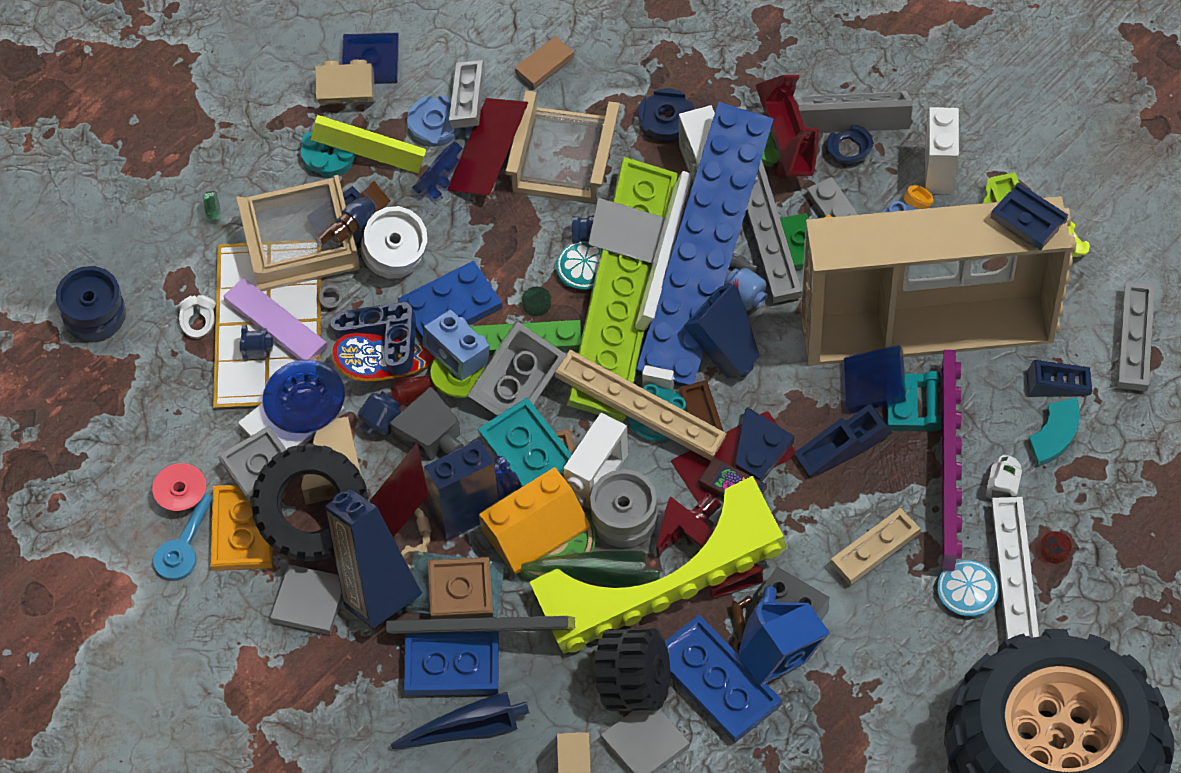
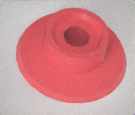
M186 463L167 466L157 474L152 485V493L156 502L163 508L172 511L187 510L195 506L202 499L206 491V480L203 473L195 466ZM179 489H184L182 492H176Z

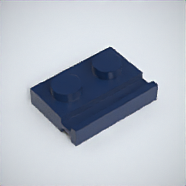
M1017 183L1015 188L1011 192L1009 191L991 211L990 218L1041 251L1059 231L1061 225L1067 222L1068 214L1022 184Z

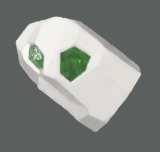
M1002 455L994 461L988 480L986 497L991 500L992 498L1017 497L1022 469L1016 458Z

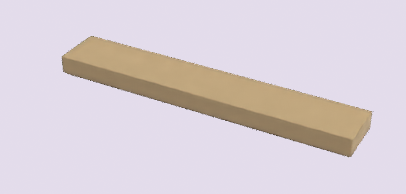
M569 350L555 372L556 378L711 461L726 438L727 433L572 350Z

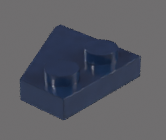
M747 407L743 417L736 469L763 482L794 443L795 436Z

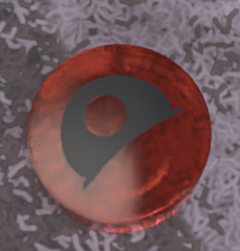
M1049 532L1041 540L1040 553L1048 562L1062 563L1070 556L1071 540L1062 532Z

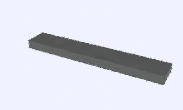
M572 616L386 621V632L396 635L573 630L575 628V617Z

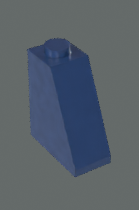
M734 283L719 287L684 325L685 329L726 378L744 377L753 370V363L760 354L738 287Z

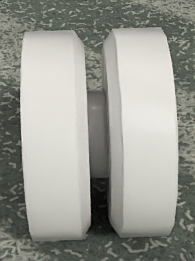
M400 206L386 207L375 212L367 221L361 241V256L366 266L376 275L388 279L402 278L412 273L420 264L427 244V231L421 218L413 211Z

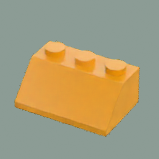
M555 467L479 514L481 532L514 575L591 528L573 489Z

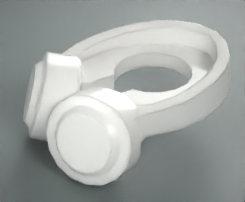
M205 295L189 296L178 305L180 309V325L188 337L201 339L212 331L215 323L213 309L216 305L212 298ZM195 305L200 306V314L206 320L205 326L200 330H194L189 325V320L194 315L193 307Z

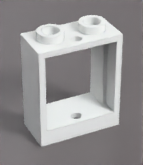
M603 413L599 414L563 468L564 479L573 489L581 507L585 506L591 509L590 495L595 483L605 474L618 470L628 456L627 425Z

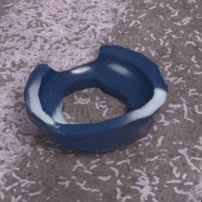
M852 125L849 130L838 134L830 133L827 141L829 154L842 164H855L865 160L874 144L872 135L866 129L857 125ZM844 139H851L860 146L861 151L858 155L845 157L839 152V142Z

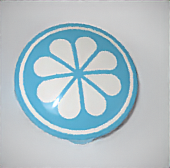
M958 561L955 564V571H943L938 580L937 589L940 604L962 616H971L976 619L983 617L995 605L999 596L997 577L990 568L976 561Z

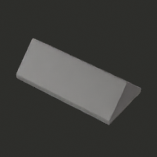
M907 91L795 96L805 127L818 128V133L843 132L849 130L852 125L860 126L867 131L910 129L913 105Z

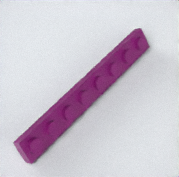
M945 349L942 359V570L955 571L956 559H962V541H957V533L962 532V514H957V506L961 507L962 488H956V480L961 481L962 462H956V455H961L962 437H956V429L961 430L962 413L956 411V404H961V387L956 386V379H961V362H956V350Z

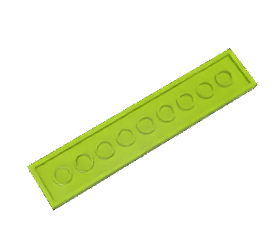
M623 157L612 202L666 217L678 173ZM601 249L578 354L633 383L644 331L635 328L652 263ZM573 386L570 387L567 406L597 415L603 413L620 422L625 420V414Z

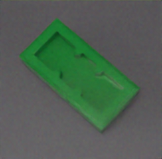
M807 213L780 218L795 270H801L804 266L806 220L809 219Z

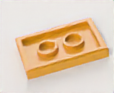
M213 486L212 571L273 568V548L260 534L253 519L252 507L238 486Z

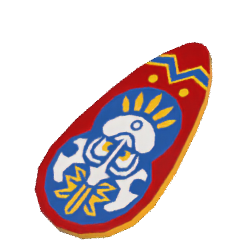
M364 333L346 334L337 339L332 348V360L336 368L344 375L360 381H380L417 373L432 364L434 355L426 348L415 344L413 367L405 374L394 375L389 372L384 361L385 336ZM395 338L393 341L400 342L402 339ZM397 353L398 361L402 357L401 353Z

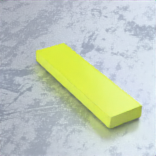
M317 115L310 139L417 174L420 172L426 152L424 148Z

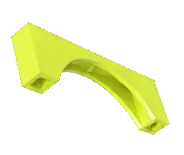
M751 476L725 489L721 516L713 534L703 548L681 568L661 579L639 586L608 588L583 583L566 575L557 568L530 581V584L545 616L575 617V628L573 630H552L563 654L573 653L583 649L587 643L602 638L605 631L619 629L625 625L631 626L652 612H662L675 601L689 599L695 596L699 590L709 585L716 586L725 581L726 577L734 573L746 572L754 564L764 559H773L779 556L783 550L787 549L784 536L756 481Z

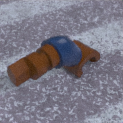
M375 181L371 182L354 201L342 210V215L337 219L338 223L333 222L315 238L319 247L323 246L330 239L336 244L341 245L348 238L347 234L352 235L355 231L360 232L366 227L367 221L375 212L389 204L391 200Z

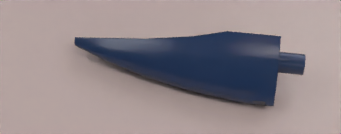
M503 692L437 717L391 743L392 749H399L444 741L491 737L518 729L515 718L530 714L527 702L511 706L508 692Z

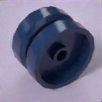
M96 266L80 267L69 272L61 279L56 289V303L67 331L75 338L87 342L101 341L112 336L121 328L126 317L125 303L115 276L106 269Z

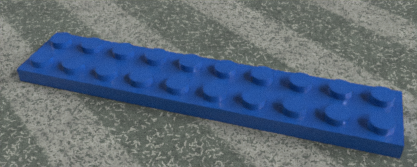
M718 102L661 287L662 291L655 316L650 323L638 362L637 373L642 374L644 367L648 365L673 371L674 384L680 386L694 384L704 350L685 329L684 325L719 287L724 286L774 118Z

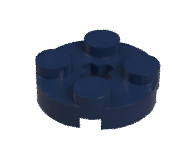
M670 88L654 91V95L649 96L647 99L645 97L639 105L638 117L643 134L648 138L661 141H679V114L695 110L694 105L685 98V94L681 91ZM665 111H670L672 117L663 118L660 115H664Z

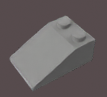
M516 320L467 396L497 416L526 397L534 404L566 357V354Z

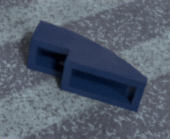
M869 403L848 420L839 419L794 454L809 476L813 477L858 456L893 432L878 411Z

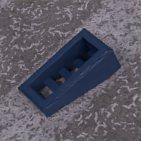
M1033 360L1027 370L1028 395H1091L1090 367ZM1051 376H1054L1055 381H1051ZM1063 376H1067V383H1064ZM1075 376H1079L1080 385L1075 384Z

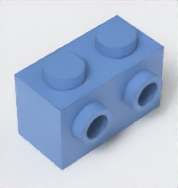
M451 309L424 326L422 345L461 381L488 363L490 345L487 340L471 329L466 320L458 317Z

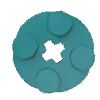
M312 131L303 135L301 157L304 166L311 173L313 171L320 173L325 178H333L335 175L341 176L352 168V163L355 158L357 159V154L310 140ZM326 148H334L332 155H328L327 152L323 151Z

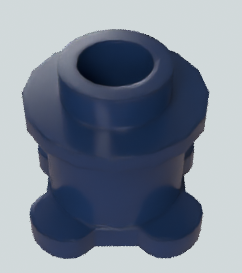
M242 325L240 352H242L243 360H248L249 354H262V357H267L268 352L273 351V335L268 334L267 328H263L262 331H248L247 325Z

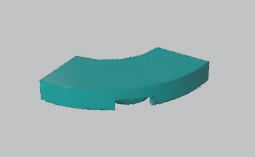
M1077 397L1048 404L1047 424L1039 432L1029 436L1028 442L1037 466L1047 464L1058 458L1068 449V446L1074 439L1080 419Z

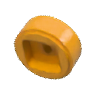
M911 185L904 194L905 202L918 209L930 208L934 202L932 194L926 188L919 185Z

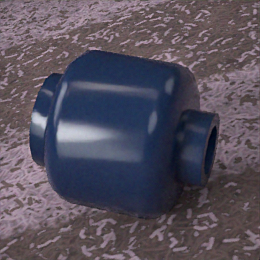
M383 391L380 394L372 393L358 411V416L363 421L360 427L374 437L377 433L389 435L391 433L390 422L401 413L399 409L401 404Z

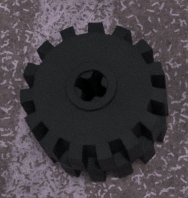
M609 629V631L603 633L602 638L598 642L595 656V678L600 700L607 710L654 711L663 706L670 685V659L665 639L658 629Z

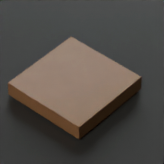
M489 557L428 560L431 619L493 617Z

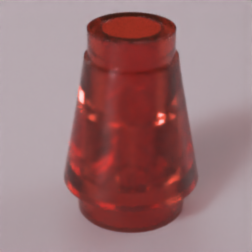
M430 375L398 378L397 382L391 384L393 398L406 407L413 403L428 388H433L435 392L437 388L432 383Z

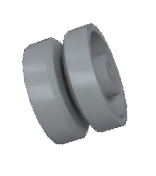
M627 469L611 471L600 477L593 486L590 495L591 520L599 539L610 546L619 548L635 547L647 541L655 531L658 520L657 496L653 484L641 473Z

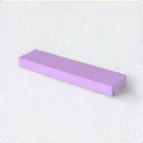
M244 277L223 296L227 304L260 330L267 328L268 334L273 335L274 341L306 366L327 348L325 340Z

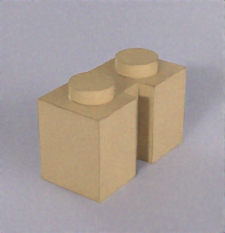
M352 60L350 64L339 65L338 61L322 62V66H315L316 99L319 104L375 102L374 68L371 63L367 64L366 60Z

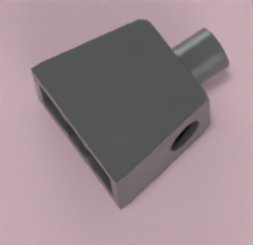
M431 387L390 422L392 437L410 449L418 443L420 455L428 460L434 459L442 451L448 455L464 447L456 439L460 435L457 417Z

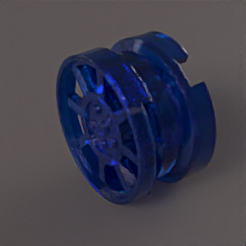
M498 455L492 460L495 466L498 499L501 501L522 488L516 472H512L509 468L510 463L503 456Z

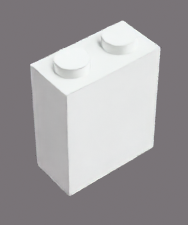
M930 107L925 143V188L931 194L954 195L959 157V108Z

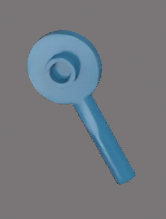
M205 493L197 503L179 540L167 541L156 550L153 564L156 572L162 578L177 581L186 578L194 570L196 554L190 543L213 500V497Z

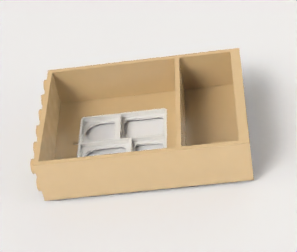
M1062 196L1043 198L1067 213L1068 219L1041 251L990 218L991 211L999 202L807 219L801 322L808 366L942 354L944 349L963 352L1054 343L1055 333L1060 331L1059 316H1063L1062 300H1066L1065 284H1069L1068 268L1073 266L1071 252L1076 251L1074 233H1069L1068 226L1071 224L1069 208H1064ZM1006 257L1008 259L1007 265L997 271L970 273L972 260ZM959 261L958 272L955 275L921 279L908 278L909 266Z

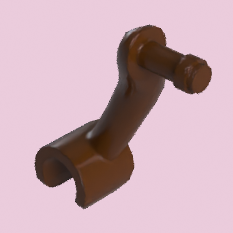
M746 596L743 600L739 602L733 601L732 603L737 635L734 651L738 655L745 630V621L741 607L753 601L751 596Z

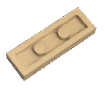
M900 507L832 557L830 565L851 586L920 534L921 528Z

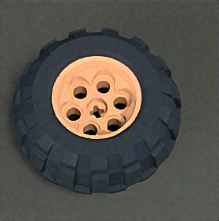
M1045 629L1041 636L1033 638L1025 636L1023 633L1005 640L998 646L997 652L990 656L986 653L965 674L963 682L953 694L944 732V746L946 747L948 758L947 767L949 773H1170L1174 755V736L1168 722L1170 715L1158 686L1153 688L1151 684L1147 683L1145 668L1130 654L1121 656L1111 650L1110 641L1089 634L1088 639L1069 636L1068 629ZM1049 711L1053 714V717H1044L1039 712ZM1080 717L1085 723L1077 724L1071 718ZM1027 732L1031 734L1033 738L1024 739L1021 736H1019V733ZM1083 746H1094L1097 749V751L1088 752L1083 748Z

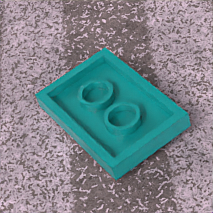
M527 397L478 428L481 438L520 488L554 467L564 478L563 468L572 456V453Z

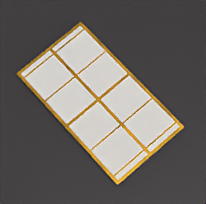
M316 240L262 242L267 264L322 252V246L319 247ZM247 243L219 244L217 250L214 411L255 409L306 368L321 382V354L306 366L274 340L273 351L268 352L267 357H262V354H249L248 360H243L242 352H240L242 325H247L248 331L262 330L227 304L223 296L243 277L257 287ZM322 278L262 291L321 337V302L319 300V292L322 288Z

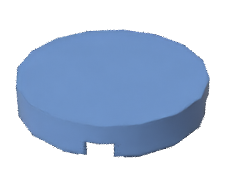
M427 96L412 105L408 111L407 125L409 134L415 141L426 146L436 147L446 145L455 140L462 127L451 128L449 122L451 99L445 96H439V98Z

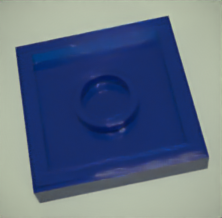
M399 33L343 34L342 65L350 64L352 60H366L367 64L371 63L374 68V84L398 83Z
M900 345L844 358L846 409L850 414L859 412L869 403L874 408L906 401L904 356Z

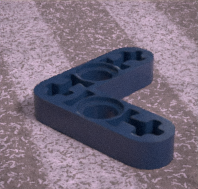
M397 302L347 310L337 313L332 318L331 327L338 339L352 333L385 334L384 361L391 374L402 375L413 367L416 317L409 303ZM372 318H380L379 321L375 324H367V322ZM399 335H407V337L400 342L393 341L395 337ZM397 353H401V355H402V357L399 359V361H398V354H397Z

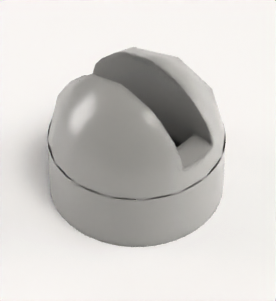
M325 284L320 289L319 300L325 307H336L342 301V290L336 284ZM338 291V295L324 296L323 293Z

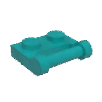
M928 371L924 374L887 373V425L891 431H938L942 428V418L939 416L938 386L941 384L939 372ZM917 387L926 388L927 416L925 418H918Z

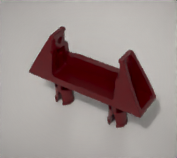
M781 75L758 83L755 86L764 109L762 115L774 118L770 130L780 157L773 165V168H777L774 174L780 178H787L788 176H813L816 165L819 130L818 128L805 127L796 100L793 97L799 75Z
M707 493L692 510H688L670 496L656 544L657 555L661 556L662 552L669 545L672 546L683 534L703 548L714 532L705 522L721 508L720 501L716 498L712 502L711 493ZM754 564L746 572H737L726 577L724 582L710 588V597L714 599L761 584L763 582V568Z

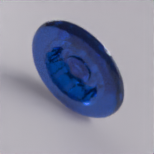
M316 360L294 361L279 368L267 381L262 397L264 412L276 427L290 433L317 431L332 422L339 414L345 399V388L339 374L327 364Z

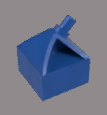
M772 586L765 587L763 598L752 611L746 624L739 650V657L759 686L805 664L830 634L809 603L777 602L775 600L777 589Z

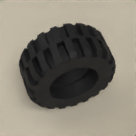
M295 445L287 448L282 453H277L260 470V474L253 486L251 498L253 519L264 540L279 553L299 561H321L335 556L329 525L314 532L301 531L293 527L284 517L281 508V499L285 488L292 480L306 474H315L326 478L333 484L338 494L352 489L368 500L367 488L358 468L341 452L339 453L331 447L324 445Z

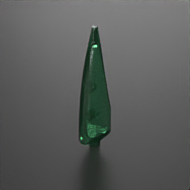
M619 550L572 553L521 564V570L545 574L558 568L574 579L595 583L608 588L643 585L644 581L653 582L660 577V570L645 569L644 551Z

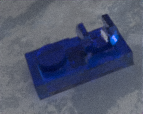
M455 141L445 147L412 188L418 194L428 188V193L431 197L435 199L440 197L442 193L436 188V184L438 183L443 188H447L451 183L448 178L439 176V174L443 170L449 172L459 162L456 156L463 148Z

